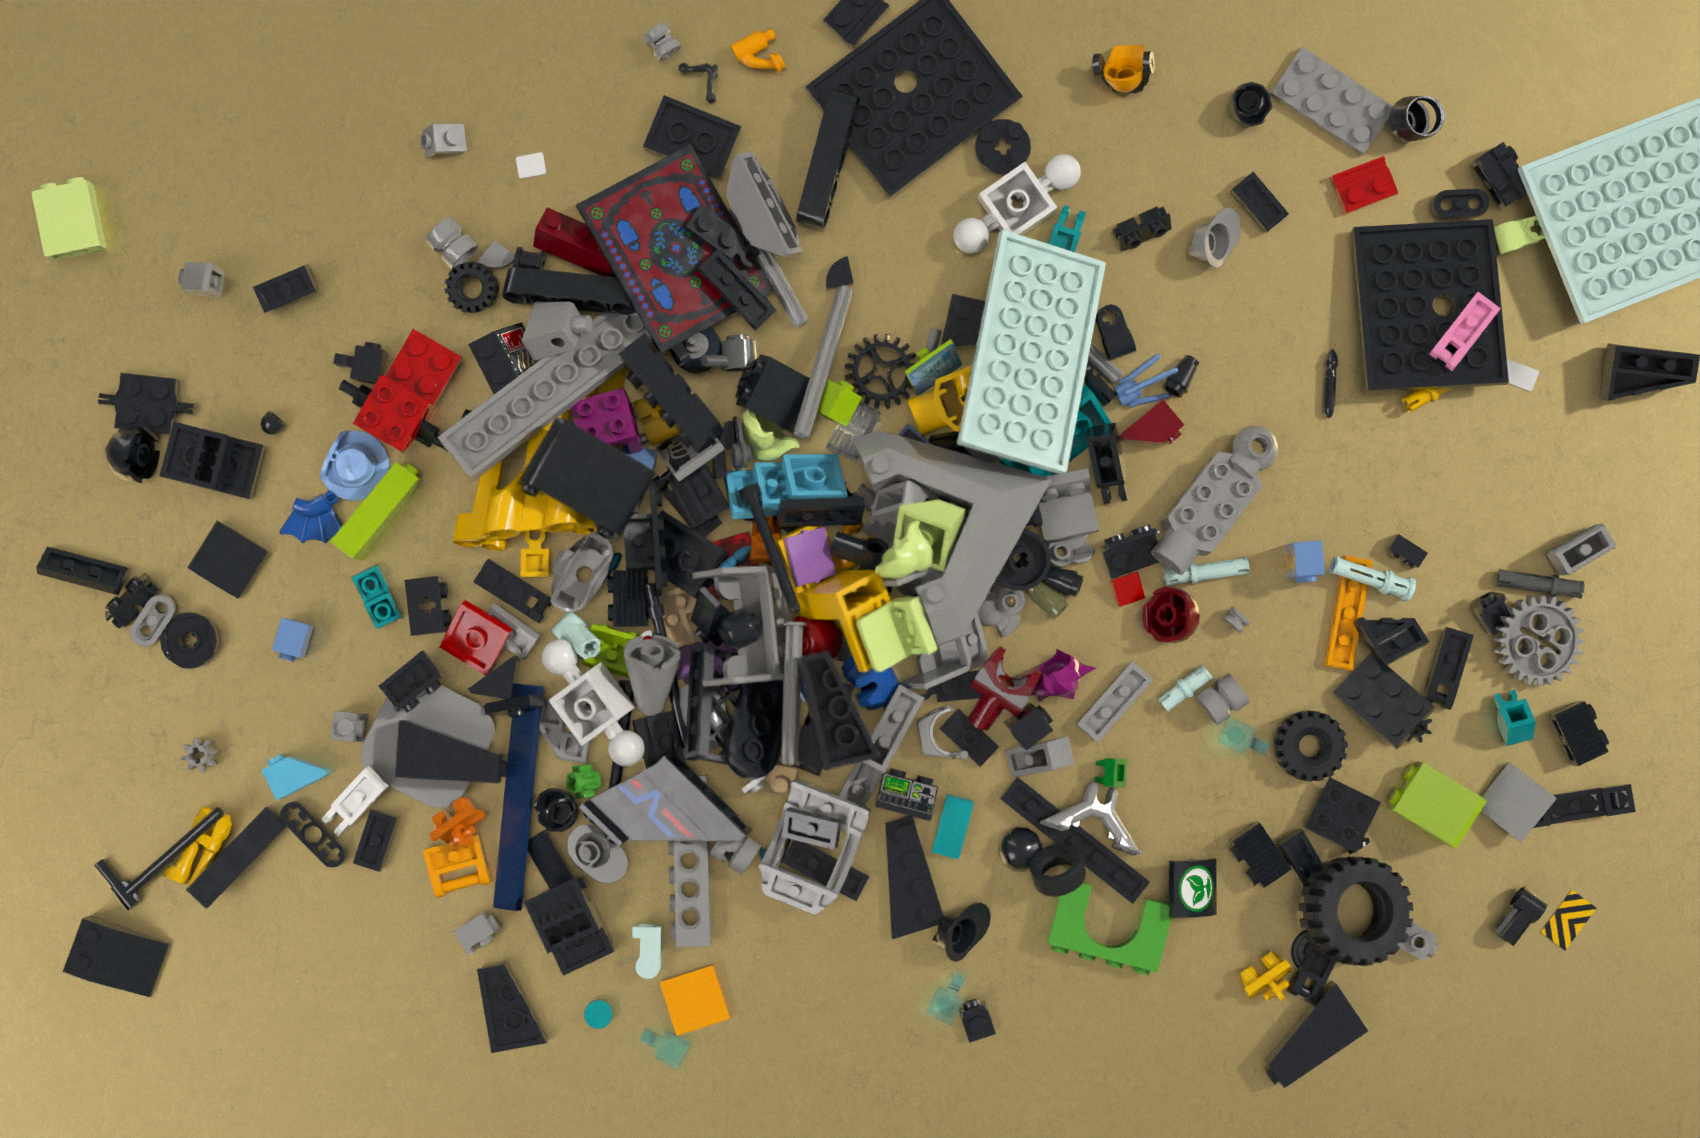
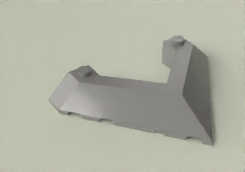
M876 430L852 440L873 492L897 482L910 481L937 494L941 499L952 501L962 505L963 508L971 510L943 577L916 587V595L924 607L925 617L934 634L937 645L940 646L965 636L972 620L983 604L990 588L1001 572L1052 479L991 461H983L970 455L881 430Z

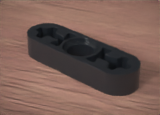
M294 801L283 806L280 813L282 822L325 866L333 868L342 865L346 861V847L303 803ZM290 808L293 810L299 808L298 816L303 821H306L307 818L311 820V822L302 827L301 831L297 827L302 824L297 819L290 820L288 818L291 815ZM311 826H316L321 830L322 836L318 842H311L306 836L307 830ZM327 837L331 842L326 845L332 850L338 848L340 851L337 854L340 858L338 861L336 859L330 861L327 858L330 853L325 847L320 851L317 849L318 846L327 840Z

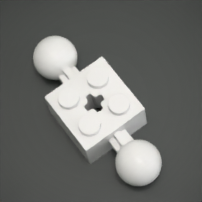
M1068 154L1056 155L1048 161L1045 175L1039 179L1036 178L1027 163L1024 162L979 193L978 201L987 212V215L980 220L977 218H966L960 221L955 227L953 234L956 246L965 253L974 254L985 248L989 240V233L996 228L1000 232L1006 230L1023 236L1056 212L1058 207L1048 195V192L1054 188L1067 190L1077 184L1081 175L1078 161ZM1013 198L1016 201H1023L1021 209L1012 207Z
M557 639L549 642L543 649L542 663L550 673L563 675L570 685L548 701L575 738L583 746L600 732L604 731L610 739L608 746L609 755L616 764L628 767L638 763L644 754L642 738L633 731H623L617 722L618 719L635 708V706L603 662H600L585 674H582L576 666L578 654L569 641Z

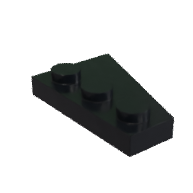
M507 964L478 968L477 973L491 1053L548 1043Z

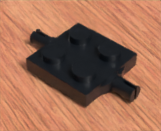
M120 373L119 389L116 395L100 393L98 396L99 398L109 399H98L99 405L115 406V429L140 426L147 427L153 430L154 433L170 435L173 422L178 413L194 415L195 410L184 408L196 409L195 403L179 402L177 394L179 380L174 378Z

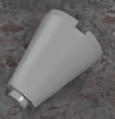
M652 635V639L643 640V636H638L630 640L624 647V659L637 709L647 716L657 715L664 710L680 661L679 645L668 637Z

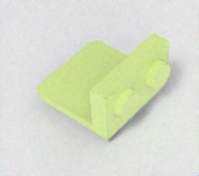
M897 597L857 621V628L875 671L882 672L911 654H930L937 650L934 634L929 628L924 615V607L918 597Z

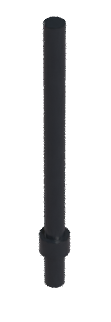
M655 582L645 584L649 603L647 612L649 619L653 621L655 635L667 637L663 619L665 610L663 604H660L659 596H656ZM675 673L669 698L683 749L685 748L686 726L681 713L680 691Z

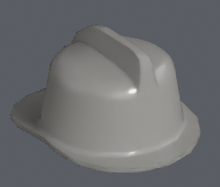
M1224 208L1216 214L1211 222L1198 226L1193 233L1189 254L1208 262L1214 268L1221 267L1239 241L1241 222L1236 211L1231 208Z
M589 824L578 826L572 830L567 840L568 854L574 866L601 883L608 884L621 879L628 866V860L622 848L617 844L609 842L605 838L604 832L598 827Z

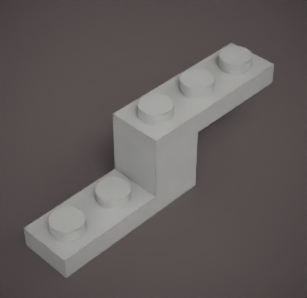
M899 684L873 734L870 736L881 757L856 763L839 793V797L857 804L863 803L866 805L882 773L886 771L922 704L924 697Z

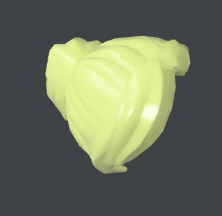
M747 409L742 414L743 436L750 445L752 456L755 459L772 461L780 458L791 449H799V443L796 438L784 435L774 423Z
M919 521L910 523L907 527V535L903 539L896 537L894 546L882 556V563L876 566V573L880 574L881 577L900 579L914 571H926L929 569L932 563L933 551L929 541L918 529Z

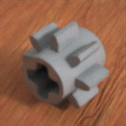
M194 738L193 746L188 744L183 746L187 752L186 756L181 757V760H187L189 763L188 770H193L198 766L200 773L206 771V764L210 766L216 765L212 759L213 755L218 753V750L211 749V740L201 744L199 738ZM204 751L205 757L195 758V753Z

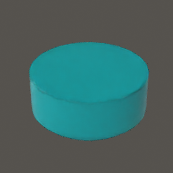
M601 999L590 1002L584 1011L586 1023L595 1029L606 1027L613 1017L611 1005Z

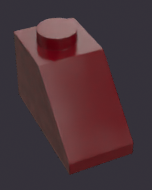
M1163 399L1120 434L1119 440L1122 442L1161 445L1167 441L1170 445L1182 435L1179 429L1184 426V423Z

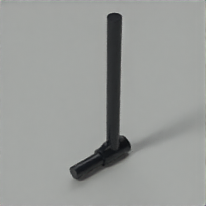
M216 807L132 882L120 880L104 859L97 862L94 867L111 886L110 890L129 911L140 902V893L138 891L224 816V812L221 808Z

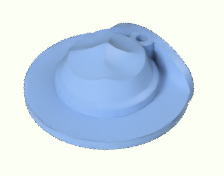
M343 431L338 435L326 456L320 472V479L329 490L333 491L340 498L352 501L364 500L390 470L388 453L382 443L368 433Z

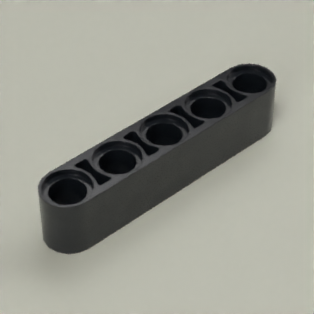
M831 89L828 95L797 211L796 222L823 230L827 225L859 107L860 96L836 89Z
M512 267L507 271L502 297L511 303L534 305L535 302H572L577 310L622 315L635 313L633 305L616 277Z

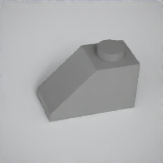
M185 262V267L180 270L178 283L181 285L180 290L188 294L220 299L225 271L212 263Z
M1068 736L1037 742L1027 751L1022 746L1005 750L1011 777L1051 771L1074 764Z

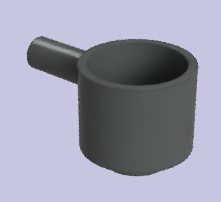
M746 334L726 336L727 341L720 342L721 355H703L701 358L703 366H720L722 371L725 372L748 371L752 362L757 358L756 340L749 339V335Z

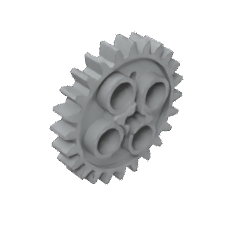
M1537 595L1535 599L1532 596H1526V603L1517 600L1516 605L1518 609L1508 607L1507 610L1510 616L1500 617L1505 623L1504 627L1497 626L1495 628L1502 633L1500 637L1494 638V641L1501 643V647L1495 649V652L1504 655L1498 662L1508 664L1504 671L1510 674L1514 673L1513 679L1519 681L1523 679V683L1531 685L1533 682L1536 686H1542L1543 681L1545 684L1553 685V678L1562 681L1563 676L1561 672L1571 674L1570 663L1579 664L1574 658L1575 654H1583V651L1577 647L1578 644L1585 643V640L1578 638V634L1582 633L1584 629L1575 626L1581 619L1579 617H1571L1574 609L1565 608L1566 602L1560 600L1556 602V597L1548 596L1546 599L1544 595ZM1535 615H1538L1539 622L1534 628L1532 620ZM1523 627L1530 634L1538 635L1541 641L1554 646L1559 650V653L1556 654L1551 648L1540 645L1538 640L1522 633L1520 628ZM1560 629L1561 637L1556 642L1554 635ZM1521 639H1523L1525 642V646L1523 650L1519 652L1518 643ZM1546 653L1547 661L1541 666V656Z

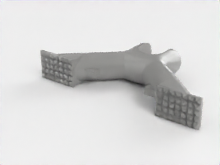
M1095 781L1090 782L1086 787L1082 802L1044 820H1040L1041 825L1044 824V826L1047 825L1048 827L1063 831L1069 829L1070 826L1078 827L1081 820L1092 816L1102 821L1108 831L1107 838L1114 841V849L1129 853L1130 855L1133 854V856L1143 853L1142 850L1138 849L1115 812L1118 798L1117 790L1110 787L1105 802L1102 805L1097 800L1098 782Z

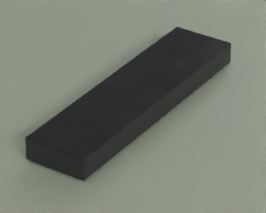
M265 807L189 885L186 891L207 909L281 833L286 825L269 808Z

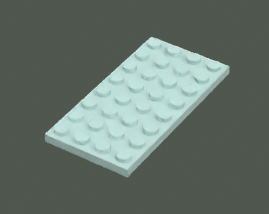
M1002 230L999 233L957 444L1063 475L1067 472L1106 262L1006 230Z

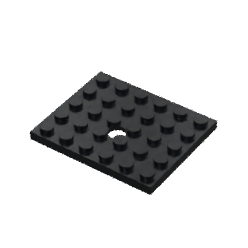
M919 0L805 86V89L823 113L831 89L860 96L849 147L889 199L979 132L982 127L995 120L1023 98L949 0ZM899 73H911L915 76L916 86L912 91L904 93L896 88L894 81Z
M1493 219L1353 227L1352 238L1366 393L1507 385L1509 377ZM1479 292L1501 309L1453 371L1445 367V362L1438 357L1434 359L1429 354L1475 294ZM1441 295L1447 296L1454 304L1453 312L1446 316L1437 314L1433 309V300ZM1450 343L1445 347L1453 355L1458 350Z

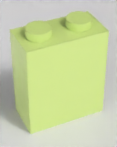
M82 177L68 179L67 184L57 186L55 183L40 185V190L31 191L44 257L55 261L107 250L94 184L84 180Z

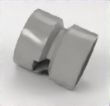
M450 216L434 227L427 235L425 241L436 253L442 252L441 258L454 270L455 266L465 263L479 246L468 234H461L462 227Z
M1229 673L1215 682L1216 687L1214 689L1208 687L1196 696L1205 712L1216 725L1229 718L1232 709L1238 711L1250 703L1243 689Z
M750 837L743 839L739 843L736 841H717L709 855L721 863L728 861L729 868L742 876L760 849L761 844Z

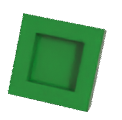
M1105 758L1104 760L1096 761V766L1104 767V776L1095 777V782L1101 783L1106 787H1126L1127 759Z

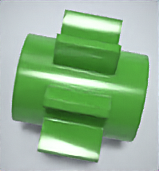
M591 764L572 766L573 772L569 773L566 777V787L571 794H575L576 799L595 797L594 791L598 790L601 786L600 774L595 769L591 770Z

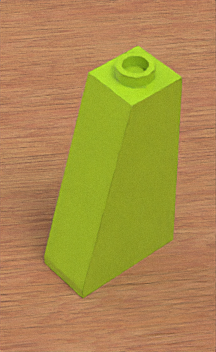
M395 462L330 542L351 558L363 561L423 481L417 476L420 471L408 462H405L404 465Z

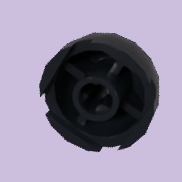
M129 426L118 430L112 435L106 446L105 455L108 467L113 474L123 480L135 483H143V479H150L153 476L160 451L155 450L154 442H158V438L154 431L147 427Z

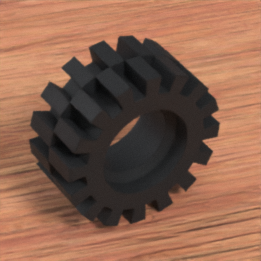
M466 262L455 266L454 270L449 272L448 275L450 276L445 280V284H447L445 294L448 293V301L454 304V308L461 309V312H479L490 307L492 301L496 300V291H499V286H496L497 277L493 276L491 268L488 269L482 263ZM469 276L479 279L482 285V291L476 298H469L462 292V282Z

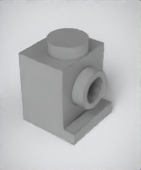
M335 711L331 739L347 742H364L368 714Z
M485 911L453 932L467 955H470L477 950L474 946L475 944L481 948L494 940L491 934L501 929L495 916L493 914L488 915Z
M1412 923V928L1407 927L1405 932L1409 935L1406 942H1399L1398 946L1400 949L1425 961L1426 957L1432 958L1439 945L1435 942L1437 936ZM1417 937L1423 939L1420 947L1414 945V940Z

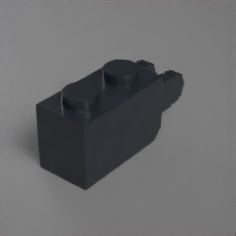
M1116 422L1088 427L1086 435L1095 483L1097 489H1101L1104 504L1111 503L1112 497L1109 487L1118 485V494L1121 501H1128L1126 488L1127 474Z

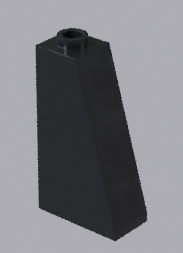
M399 720L395 777L500 783L501 777H506L507 760H503L502 753L410 720Z
M1331 981L1323 988L1317 1002L1314 1005H1309L1264 1060L1269 1067L1265 1072L1274 1085L1279 1082L1283 1088H1286L1368 1032V1029L1335 982Z

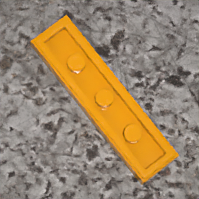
M1343 556L1344 560L1368 568L1372 567L1373 560ZM1340 576L1324 666L1353 671L1360 635L1353 622L1363 617L1368 585Z

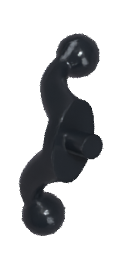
M681 63L679 65V72L682 74L705 72L708 76L706 100L709 103H714L716 95L713 93V85L718 78L716 73L717 65L710 66L708 63L688 66L686 63Z

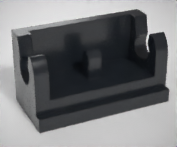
M308 264L253 287L264 313L317 291V284L311 277V269Z

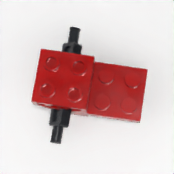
M412 329L386 376L380 375L373 389L363 384L358 388L345 379L341 382L338 390L353 397L352 403L361 408L352 424L405 453L414 440L427 447H431L434 444L448 452L438 438L440 436V429L428 421L436 409V403L463 357Z

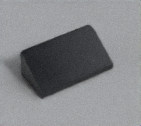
M547 829L528 840L527 851L549 889L576 877Z

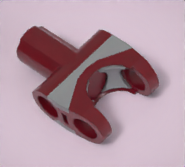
M1001 646L985 661L970 684L971 688L982 694L968 715L971 724L980 730L988 731L1003 709L1017 717L1028 702L1041 676V672L1037 669H1034L1032 674L1029 673L1021 679H1014L1008 676L1002 666L1003 655L1006 649Z

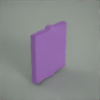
M825 527L810 531L801 530L800 534L784 538L795 587L811 582L819 583L820 579L836 575Z

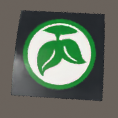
M1216 859L1169 860V917L1191 918L1217 915Z

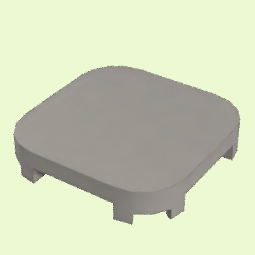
M443 685L431 695H428L426 692L419 697L420 704L409 713H406L405 710L397 713L394 710L395 706L386 698L363 743L361 756L364 767L370 766L390 787L428 806L435 808L448 807L457 799L463 798L471 782L395 777L399 720H410L489 748L496 733L492 716L485 715V709L482 704H478Z

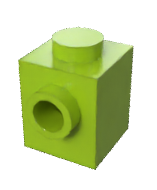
M839 379L838 383L827 380L817 413L830 421L847 427L862 397L853 392L854 386Z

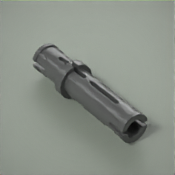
M1499 569L1496 578V586L1543 592L1548 593L1551 597L1562 595L1581 599L1583 597L1581 593H1584L1585 588L1584 581L1559 578V575L1554 574L1550 577Z

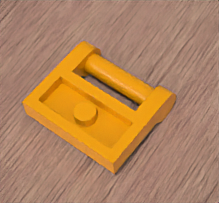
M479 835L472 836V845L465 849L459 845L452 847L449 843L423 849L436 898L444 897L447 892L480 883L483 886L491 884V877L486 865ZM473 865L477 867L478 873L445 882L441 881L440 874Z

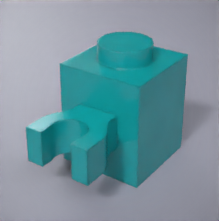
M1515 689L1509 692L1510 701L1502 700L1500 693L1494 695V702L1498 708L1497 725L1506 746L1534 739L1536 721L1527 700L1517 701L1518 696Z

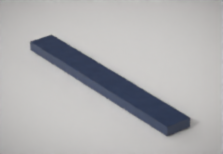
M515 684L514 697L529 694L543 695L544 686ZM541 708L525 711V716L512 717L493 908L510 911L522 910Z

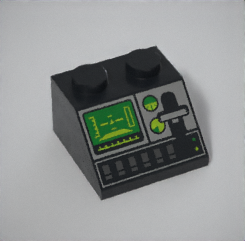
M890 768L889 773L884 772L875 807L931 821L938 786L933 785L934 779L917 775V779L914 780L906 777L907 772Z

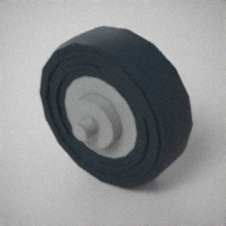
M708 327L681 342L690 354V360L679 367L687 372L697 374L706 372L714 367L703 366L701 363L703 355H721V339L713 328Z

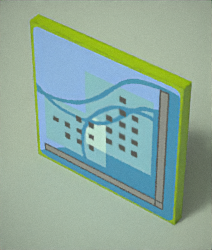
M950 339L931 353L926 347L922 348L916 353L920 361L904 372L912 387L915 386L913 391L918 396L934 386L935 379L954 372L963 364L953 341Z

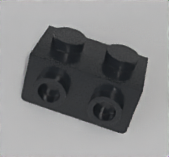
M422 650L378 687L395 706L394 710L397 713L403 710L409 713L420 704L419 697L426 692L428 695H431L442 686L440 680L445 676L427 653Z

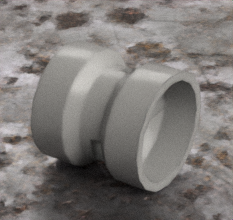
M666 22L653 27L643 37L646 44L654 49V55L659 62L670 58L681 48L678 40L670 35L671 30Z

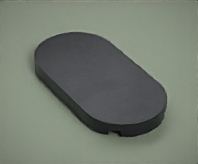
M781 680L744 683L741 685L724 749L729 767L736 775L743 779L756 780L769 774L776 766L782 745L784 683Z

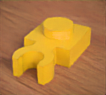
M544 529L540 530V538L538 540L531 538V531H525L524 537L529 544V549H521L520 577H550V549H542V544L547 538L546 531Z

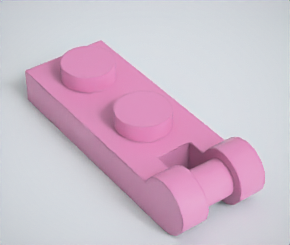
M1477 292L1429 355L1434 359L1438 357L1446 363L1445 367L1453 371L1501 308ZM1448 343L1458 349L1454 355L1445 349Z

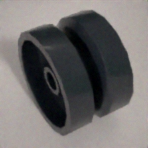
M1024 528L995 581L1012 590H1028L1036 587L1045 579L1050 569L1051 553L1047 543L1039 534ZM1016 553L1020 555V559L1017 562L1013 558Z

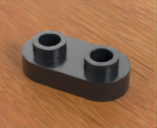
M1480 189L1444 190L1439 192L1431 202L1432 212L1436 217L1443 220L1477 218L1484 214L1489 207V198ZM1469 200H1474L1477 203L1476 209L1469 207ZM1442 201H1446L1449 204V210L1441 208Z

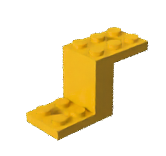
M801 526L776 539L775 543L800 605V616L808 619H839L858 671L866 672L873 668L857 628V621L891 601L880 574H877L876 570H841L836 557L832 556L836 575L820 579L819 583L811 582L795 587L784 538L800 534L801 530L810 531L825 526ZM827 534V538H828V542H829V546H830V550H831V546H832V545H831V542H830L829 537H828V534Z

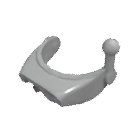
M952 705L936 708L925 717L916 721L923 755L935 757L951 756L952 759L960 758L962 760L968 758V752L965 750L953 753L943 751L933 738V726L936 719L945 712L954 711Z

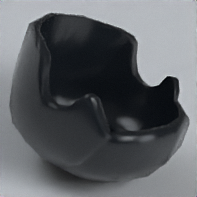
M1254 82L1239 85L1232 93L1229 101L1230 111L1239 123L1251 127L1263 124L1268 113L1272 110L1269 91L1263 85Z
M549 788L541 792L534 802V808L538 814L537 821L551 832L566 831L574 825L578 817L579 810L576 799L563 789Z
M1016 827L1006 832L1003 836L998 850L999 857L1004 866L1010 870L1025 872L1030 869V862L1033 856L1042 849V843L1038 835L1029 828Z

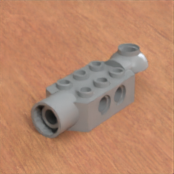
M1262 426L1243 428L1233 441V453L1217 452L1210 457L1161 521L1166 532L1152 549L1151 553L1162 565L1178 575H1183L1198 555L1207 556L1218 546L1263 487L1257 472L1270 467L1278 455L1276 438L1269 430ZM1252 441H1257L1262 445L1263 450L1261 454H1257L1252 450Z

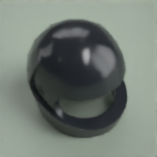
M1403 97L1394 104L1389 112L1388 124L1391 132L1399 140L1404 142L1424 140L1441 130L1445 121V112L1441 103L1433 97ZM1420 101L1428 102L1436 113L1435 125L1429 133H1427L1430 125L1429 113L1425 105Z

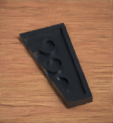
M912 816L902 817L885 823L892 939L937 926L944 918Z

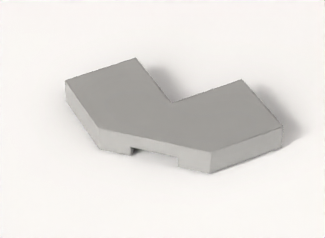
M547 699V707L541 708L539 732L543 735L558 759L586 764L591 740L581 746L572 732L564 731V721L548 701L549 699Z

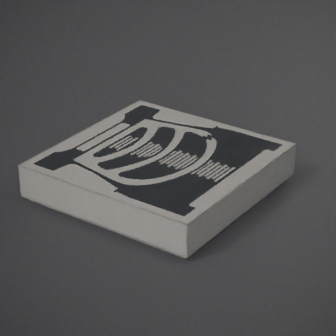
M677 435L656 447V450L678 481L687 477L725 449L716 438L697 453L692 446L686 448Z

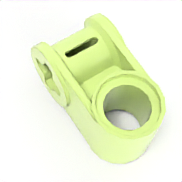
M1536 215L1494 227L1495 240L1500 255L1522 249L1545 238ZM1532 226L1538 227L1539 232H1531L1530 228Z

